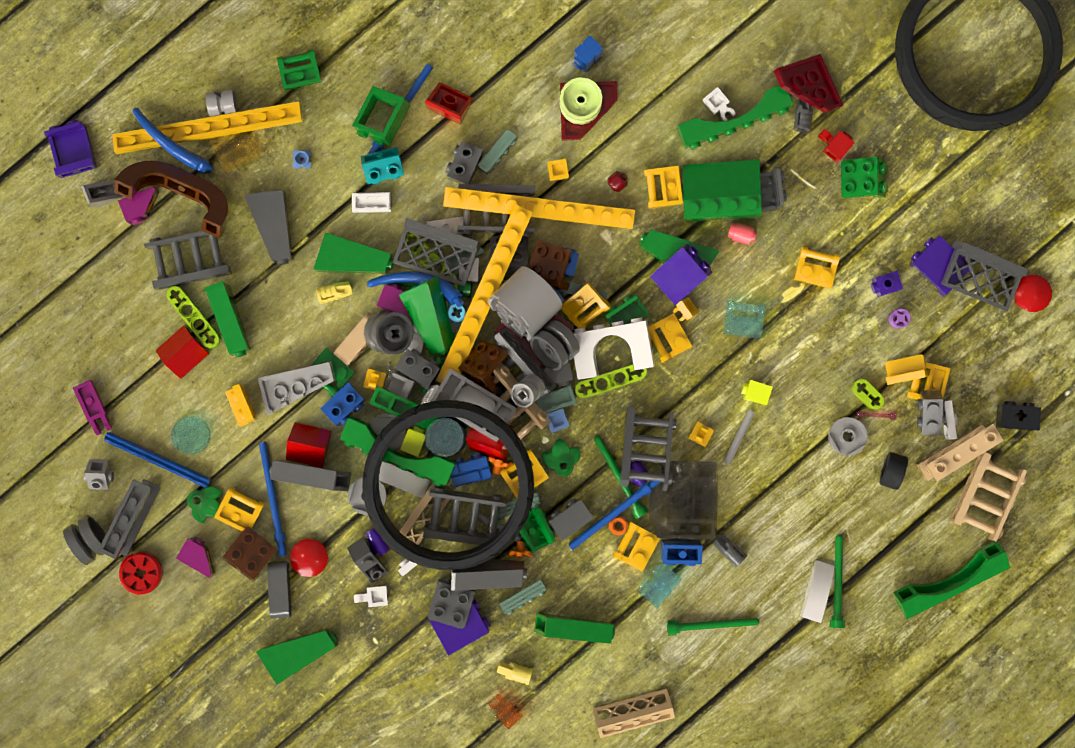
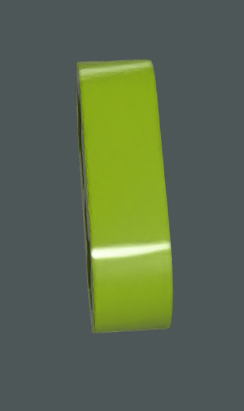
M859 379L852 384L854 395L869 409L877 410L884 405L883 396L868 381ZM857 384H864V390L867 394L863 391L858 392ZM868 396L878 397L877 402L879 405H871L872 400Z

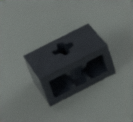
M1004 401V404L997 405L996 428L1040 431L1041 407H1035V403H1023V406H1017L1016 402ZM1015 414H1022V417H1015Z

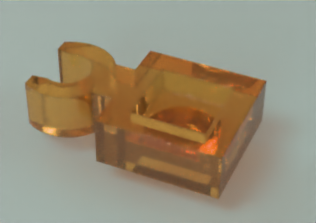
M497 694L496 698L499 700V703L494 705L489 701L488 704L492 709L498 710L495 716L509 730L523 715L510 701L505 705L502 696Z

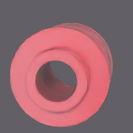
M739 222L736 224L731 223L728 238H732V241L750 245V242L754 243L757 231H754L755 227Z

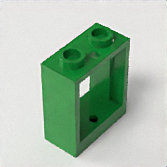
M372 86L352 126L357 131L356 134L365 139L369 137L379 145L384 143L390 146L410 108V104L401 96ZM377 101L395 108L383 133L365 126Z

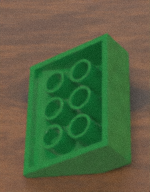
M760 160L683 165L685 221L696 222L763 217Z

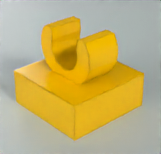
M566 159L547 162L550 182L569 179Z
M689 297L676 304L677 307L673 310L674 313L681 311L683 314L679 321L689 320L699 313Z
M368 369L363 387L375 390L377 386L383 388L387 373Z
M697 421L688 439L706 447L714 430Z

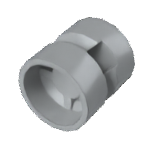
M234 89L222 90L221 94L217 91L206 93V104L210 117L222 115L223 112L225 114L238 112Z
M528 375L513 386L510 393L511 399L519 407H528L542 397L545 392V385L538 376Z

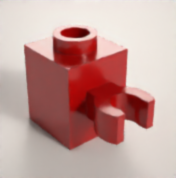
M823 129L818 135L819 139L828 144L822 152L836 163L843 158L855 143L852 141L853 138L846 132L839 131L833 137L826 129Z

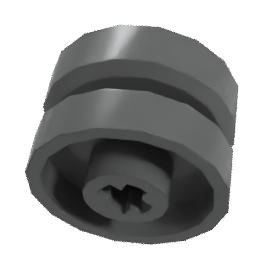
M376 312L368 318L364 327L365 341L376 352L397 355L409 348L413 340L414 330L412 323L407 316L401 313Z
M556 320L550 321L542 331H539L530 340L535 356L542 364L554 371H559L568 360H571L580 351L575 335L567 326Z
M85 515L79 519L78 526L71 524L63 530L67 545L75 557L84 565H88L96 560V554L104 555L98 549L106 534L90 515Z

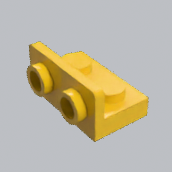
M243 384L232 386L233 389L225 392L240 427L258 420Z

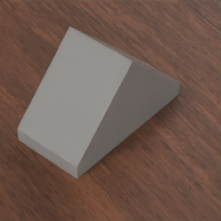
M115 180L83 185L82 190L88 205L98 208L122 198V195L114 192Z

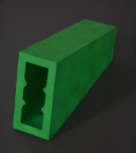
M650 230L649 233L645 232L639 240L642 243L639 248L663 264L686 244L693 246L698 251V256L709 265L712 264L719 253L716 249L654 230Z
M325 233L313 269L317 272L387 274V271H391L394 259H392L390 253Z
M432 277L400 293L399 296L430 355L432 356L437 353L443 355L450 351L449 347L453 344L454 338L438 277Z
M222 281L204 287L229 355H235L236 358L247 355L246 351L251 350L230 285Z
M536 613L534 632L544 637L611 644L615 636L614 624L609 622Z
M328 629L263 647L256 653L277 685L334 649L338 645V638L333 631L330 632Z

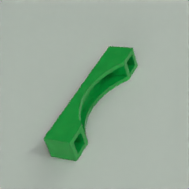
M779 85L767 90L761 101L752 110L739 118L722 122L704 121L694 118L679 124L677 131L684 148L694 150L701 147L703 142L708 141V143L717 141L719 139L718 136L724 134L730 136L737 132L736 129L742 127L743 129H748L754 126V122L759 120L763 123L772 119V115L777 113L779 116L790 112L789 109L793 106V102L789 93L781 89Z
M352 416L348 418L340 439L344 441L346 446L352 448L357 446L362 449L361 452L368 455L377 435L369 423ZM389 447L383 458V462L390 463L391 461L397 464V468L404 471L409 469L415 472V476L425 479V477L432 479L433 484L441 487L449 484L458 463L442 455L424 458L409 457Z
M996 541L979 549L967 565L955 574L929 584H908L894 591L893 594L898 608L906 619H909L1011 567L1006 551Z

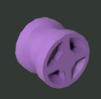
M902 308L891 312L888 318L890 325L897 329L907 326L911 319L909 312Z

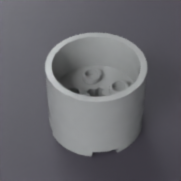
M521 266L488 299L490 308L493 311H498L497 314L502 319L501 322L520 338L526 336L528 341L562 308V302L553 288L540 275L525 266Z

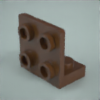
M538 240L528 268L540 275L549 285L568 291L570 283L564 281V274L572 251Z
M482 340L458 369L464 377L487 391L494 393L498 387L493 382L494 378L491 376V373L508 355V352Z
M246 527L223 555V560L252 582H255L259 577L258 574L276 553L277 548L251 528Z

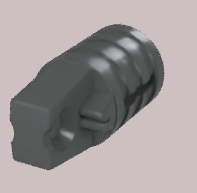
M798 99L793 130L797 132H810L813 108L810 104Z
M720 534L713 541L715 547L735 568L748 556L723 534Z

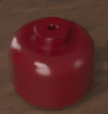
M616 171L608 177V185L613 191L620 192L628 186L626 181L628 178L624 173L621 174Z

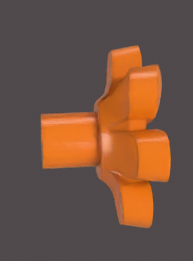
M492 456L487 458L494 465L492 471L494 474L499 475L501 468H509L512 465V462H503Z
M517 541V548L514 551H509L507 555L513 558H519L520 556L533 557L530 551L524 549V542Z

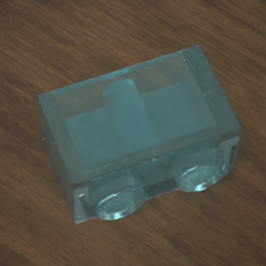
M658 564L651 572L653 574L649 580L645 579L638 587L641 589L639 594L657 609L682 580L665 564L661 566Z

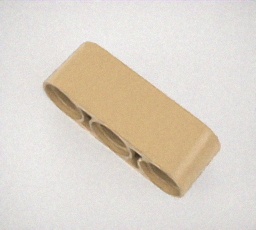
M368 312L334 352V355L347 366H350L368 345L364 337V327L368 318L373 315L371 312Z

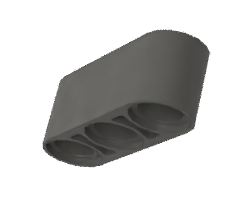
M288 561L268 562L270 618L291 617Z

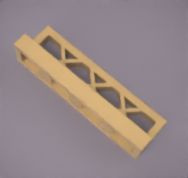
M432 483V485L430 486V488H431V489H434V486H438V485H435V484ZM430 488L400 530V533L406 538H412L414 543L415 537L420 536L416 541L417 545L420 544L424 537L423 532L414 535L413 525L418 522H423L426 525L425 521L431 520V518L425 519L424 516L425 508L433 506V504H429L432 498L434 503V497L429 496ZM445 499V501L441 503L442 505L440 513L445 508L450 499Z
M667 689L593 708L600 738L675 718ZM665 696L666 703H655L657 698ZM640 702L647 703L644 709H638L636 706ZM622 707L629 709L626 714L622 715L617 713V711ZM603 712L610 714L607 719L599 720L598 714Z

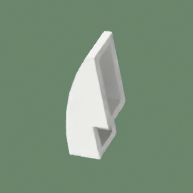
M382 461L380 467L379 481L423 498L431 480L419 478L414 473L408 470H401L391 463Z
M818 560L815 561L805 593L806 598L800 614L801 617L819 623L822 622L831 588L834 565Z

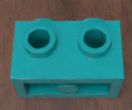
M398 147L360 156L367 184H378L383 180L398 179L404 175Z

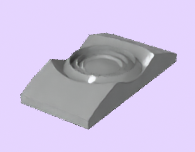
M451 368L431 401L458 400L479 405L498 415L507 424L517 410L514 406ZM457 418L496 442L499 440L496 435L482 425L467 419Z

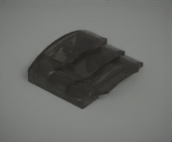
M670 461L669 473L673 474L672 484L668 485L666 491H663V482H661L650 493L649 520L657 527V538L716 540L718 463L708 461ZM659 463L657 474H664L663 463Z

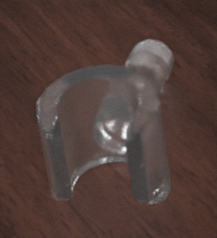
M391 361L387 364L388 374L384 384L386 389L390 385L392 374L397 373L396 370L389 368Z

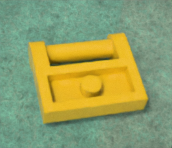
M678 166L644 170L648 184L649 209L683 204ZM655 175H660L663 200L657 201Z
M802 246L794 280L831 289L840 255L821 253ZM810 257L830 262L831 265L828 268L805 262V259Z
M587 282L562 303L561 310L579 329L587 328L588 323L603 311H608L611 305ZM597 302L599 306L583 319L578 317L593 303Z
M674 313L649 326L650 338L661 356L660 360L662 363L692 347ZM658 328L662 331L672 350L669 353L665 350L655 331Z
M925 362L926 369H929L924 390H941L942 397H944L951 368ZM921 378L912 381L907 398L921 399V394H918Z
M529 449L527 453L529 459L534 464L532 469L535 488L549 477L531 449ZM513 462L509 468H501L500 474L518 499V476L512 480L509 477V474L516 470Z
M230 486L214 518L243 532L246 527L253 528L265 503L262 501L257 502L235 491V488ZM231 497L254 508L253 514L229 503Z
M629 522L627 526L629 528L617 551L614 550L612 556L643 572L660 537ZM636 531L640 535L629 556L626 557L623 554Z

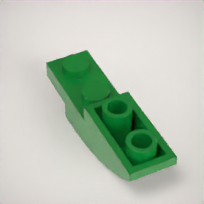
M378 386L369 404L395 416L418 405ZM431 418L415 425L431 431L434 424L448 418Z

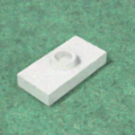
M352 193V212H391V193Z
M463 216L426 222L429 226L460 236H467L457 232V227L463 226Z
M952 400L943 401L942 421L945 439H957L955 425H957L958 420L957 415L953 412Z

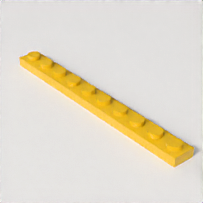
M298 101L156 127L171 140L180 144L303 122L301 104ZM145 129L112 134L114 152L116 154L162 147Z
M445 186L443 206L511 214L516 204L533 212L531 217L633 229L634 209Z
M515 204L436 381L442 383L450 368L461 374L458 367L469 356L490 309L488 299L499 289L533 212Z

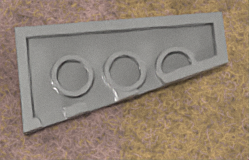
M332 361L258 378L267 415L336 380Z

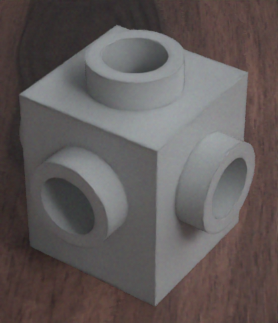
M89 459L87 469L84 472V480L87 481L89 489H109L110 482L114 480V471L110 469L109 460Z

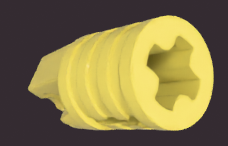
M349 281L317 287L316 292L320 304L351 295L352 289Z
M499 662L497 673L505 675L506 679L529 685L533 668L518 665L514 662L509 664Z

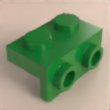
M630 294L622 300L624 304L618 308L614 305L606 311L608 315L605 316V319L612 327L613 322L623 321L624 324H629L631 319L641 317L644 319L649 313L639 300L638 295L633 297Z
M540 507L530 510L520 534L528 550L533 553L556 542L553 529L549 527L546 521L544 511Z

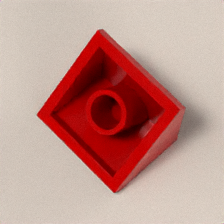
M439 82L426 99L425 105L427 109L461 125L473 98Z
M185 325L155 350L163 364L180 379L210 354Z
M294 422L287 440L286 460L323 468L332 431Z
M471 427L466 437L470 450L506 462L508 449L499 439L496 442Z

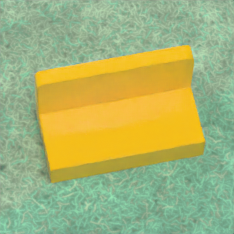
M923 354L885 362L888 375L886 377L887 385L928 377Z

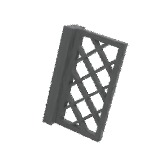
M406 218L405 228L393 263L421 273L434 275L445 281L465 287L481 244L476 240ZM408 232L415 234L418 241L408 245L406 241ZM431 239L436 247L426 252L423 242ZM420 244L424 253L414 258L410 249ZM449 245L454 253L444 258L440 248ZM408 250L412 259L405 263L399 261L401 253ZM438 250L442 259L432 264L428 254ZM464 251L471 252L470 260L462 263L458 254ZM426 256L430 265L420 268L416 261ZM456 256L460 265L450 270L446 260ZM444 262L448 271L438 274L434 266ZM462 268L465 273L463 280H456L452 272Z
M955 241L952 246L955 250L941 285L1008 311L1022 276H1026L1029 269L968 243ZM959 254L964 256L966 264L958 267L956 262ZM979 262L982 271L975 274L972 265ZM968 267L971 276L963 279L960 270ZM996 269L999 277L991 280L988 271ZM956 273L959 282L955 284L948 283L950 276ZM984 274L987 283L979 286L976 277ZM1008 276L1015 277L1012 285L1007 287L1004 278ZM973 280L975 289L967 291L964 283ZM1000 281L1003 290L995 293L992 284ZM988 286L991 295L984 298L981 289ZM1005 293L1006 301L1004 305H1001L998 302L997 296Z

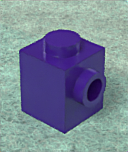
M898 271L872 279L871 289L877 297L903 289Z

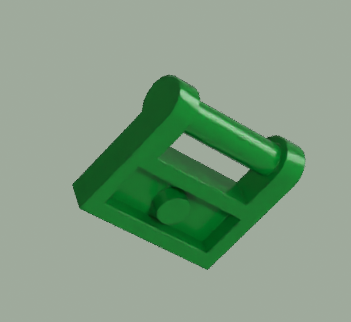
M314 49L308 50L307 53L290 57H277L285 91L322 82ZM306 60L311 61V64L290 69L285 68V65Z
M325 348L310 366L332 361L336 377L335 381L338 384L334 387L329 383L323 386V388L333 397L356 372L342 362L328 348Z

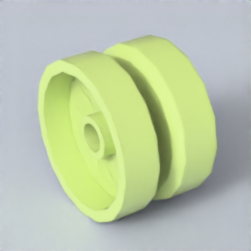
M582 77L572 79L566 83L560 95V109L564 117L573 124L582 125L590 123L598 116L602 104V94L598 85L592 80ZM578 99H579L580 101H581V99H583L584 102H583V103H579V102H578Z

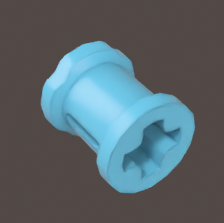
M453 304L449 308L448 315L452 321L459 323L464 320L466 311L463 306L457 307L456 304ZM454 309L462 310L460 313L461 317L452 316Z

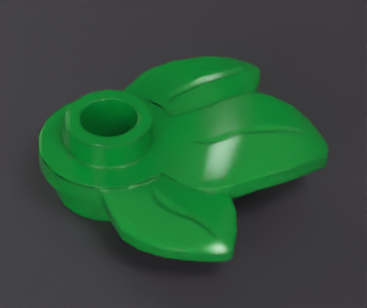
M558 439L553 445L552 452H542V459L548 468L555 469L559 476L565 477L572 473L573 465L579 461L580 450L579 447L569 449L565 441ZM567 464L566 469H561L560 466Z
M206 487L202 491L194 490L188 494L187 504L192 508V516L196 521L204 523L207 516H215L220 506L216 500L221 496L222 491L216 487ZM199 497L200 502L197 504L194 503L193 498Z

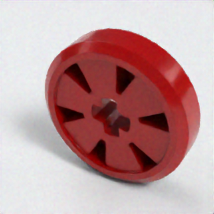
M136 552L127 556L119 569V579L122 586L130 593L137 595L147 594L155 590L163 577V568L160 561L148 552ZM138 568L145 570L144 578L137 576Z

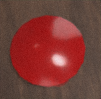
M1039 275L1022 277L1014 295L1015 304L1028 312L1044 310L1052 299L1050 283Z
M316 539L301 540L291 550V566L301 576H317L328 565L327 550Z

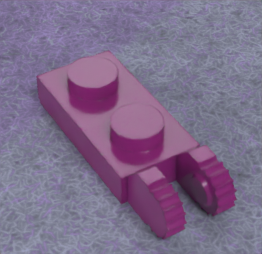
M88 380L73 387L85 417L91 424L94 433L97 436L102 434L101 428L96 422L99 418L102 419L108 431L113 429L93 381Z

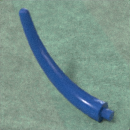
M133 108V114L142 127L171 155L200 173L212 171L213 165L209 164L208 159L194 154L171 140L155 127L139 108Z
M421 272L391 273L369 280L367 286L374 287L395 282L419 284L435 276ZM438 277L442 295L450 304H456L457 307L462 306L464 303L461 300L463 297L462 293L452 284Z

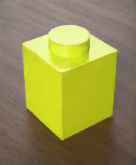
M749 380L748 383H744L741 394H744L743 399L765 406L768 404L773 387Z
M415 426L413 430L408 428L400 450L419 457L428 436L424 434L425 430Z

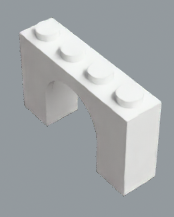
M642 317L631 319L629 324L618 321L613 322L612 327L605 328L604 324L593 326V330L586 331V328L574 329L575 333L573 334L580 346L579 353L574 356L578 380L599 376L595 351L599 341L608 335H617L627 341L631 348L635 370L655 366L648 321H643Z

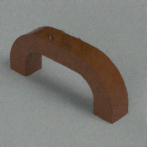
M141 161L129 165L115 178L114 192L132 200L143 187L150 185L161 186L194 200L207 209L208 212L203 218L202 231L220 238L226 228L228 216L227 199L216 185L200 176L165 162Z

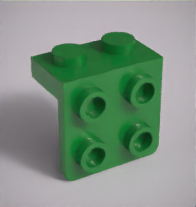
M879 157L843 160L841 162L842 197L874 196L876 198H886V192H888V183L886 181L888 165L885 160Z

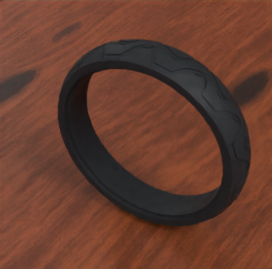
M910 0L902 14L896 33V66L902 84L909 96L930 117L940 123L961 130H995L1007 127L1027 117L1048 96L1058 77L1063 57L1061 27L1056 13L1048 0H1019L1032 14L1042 37L1043 62L1037 82L1027 97L1019 104L1004 111L988 114L970 113L954 108L939 99L924 83L914 59L913 36L919 15L930 0Z
M438 400L408 409L394 418L380 432L367 455L362 488L370 521L382 540L392 550L408 561L420 566L438 570H458L473 567L490 560L508 547L518 536L529 516L532 506L534 476L529 455L516 432L498 415L469 402ZM457 417L482 425L501 440L508 449L516 466L519 493L514 511L505 526L493 538L475 548L459 552H440L417 545L400 533L390 521L383 507L379 491V474L384 455L390 444L403 431L427 419Z

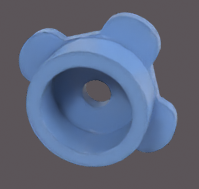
M295 150L292 153L294 160L292 165L295 169L300 167L309 169L311 167V152L309 150Z

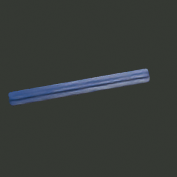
M107 432L104 441L202 487H208L211 479L116 434Z

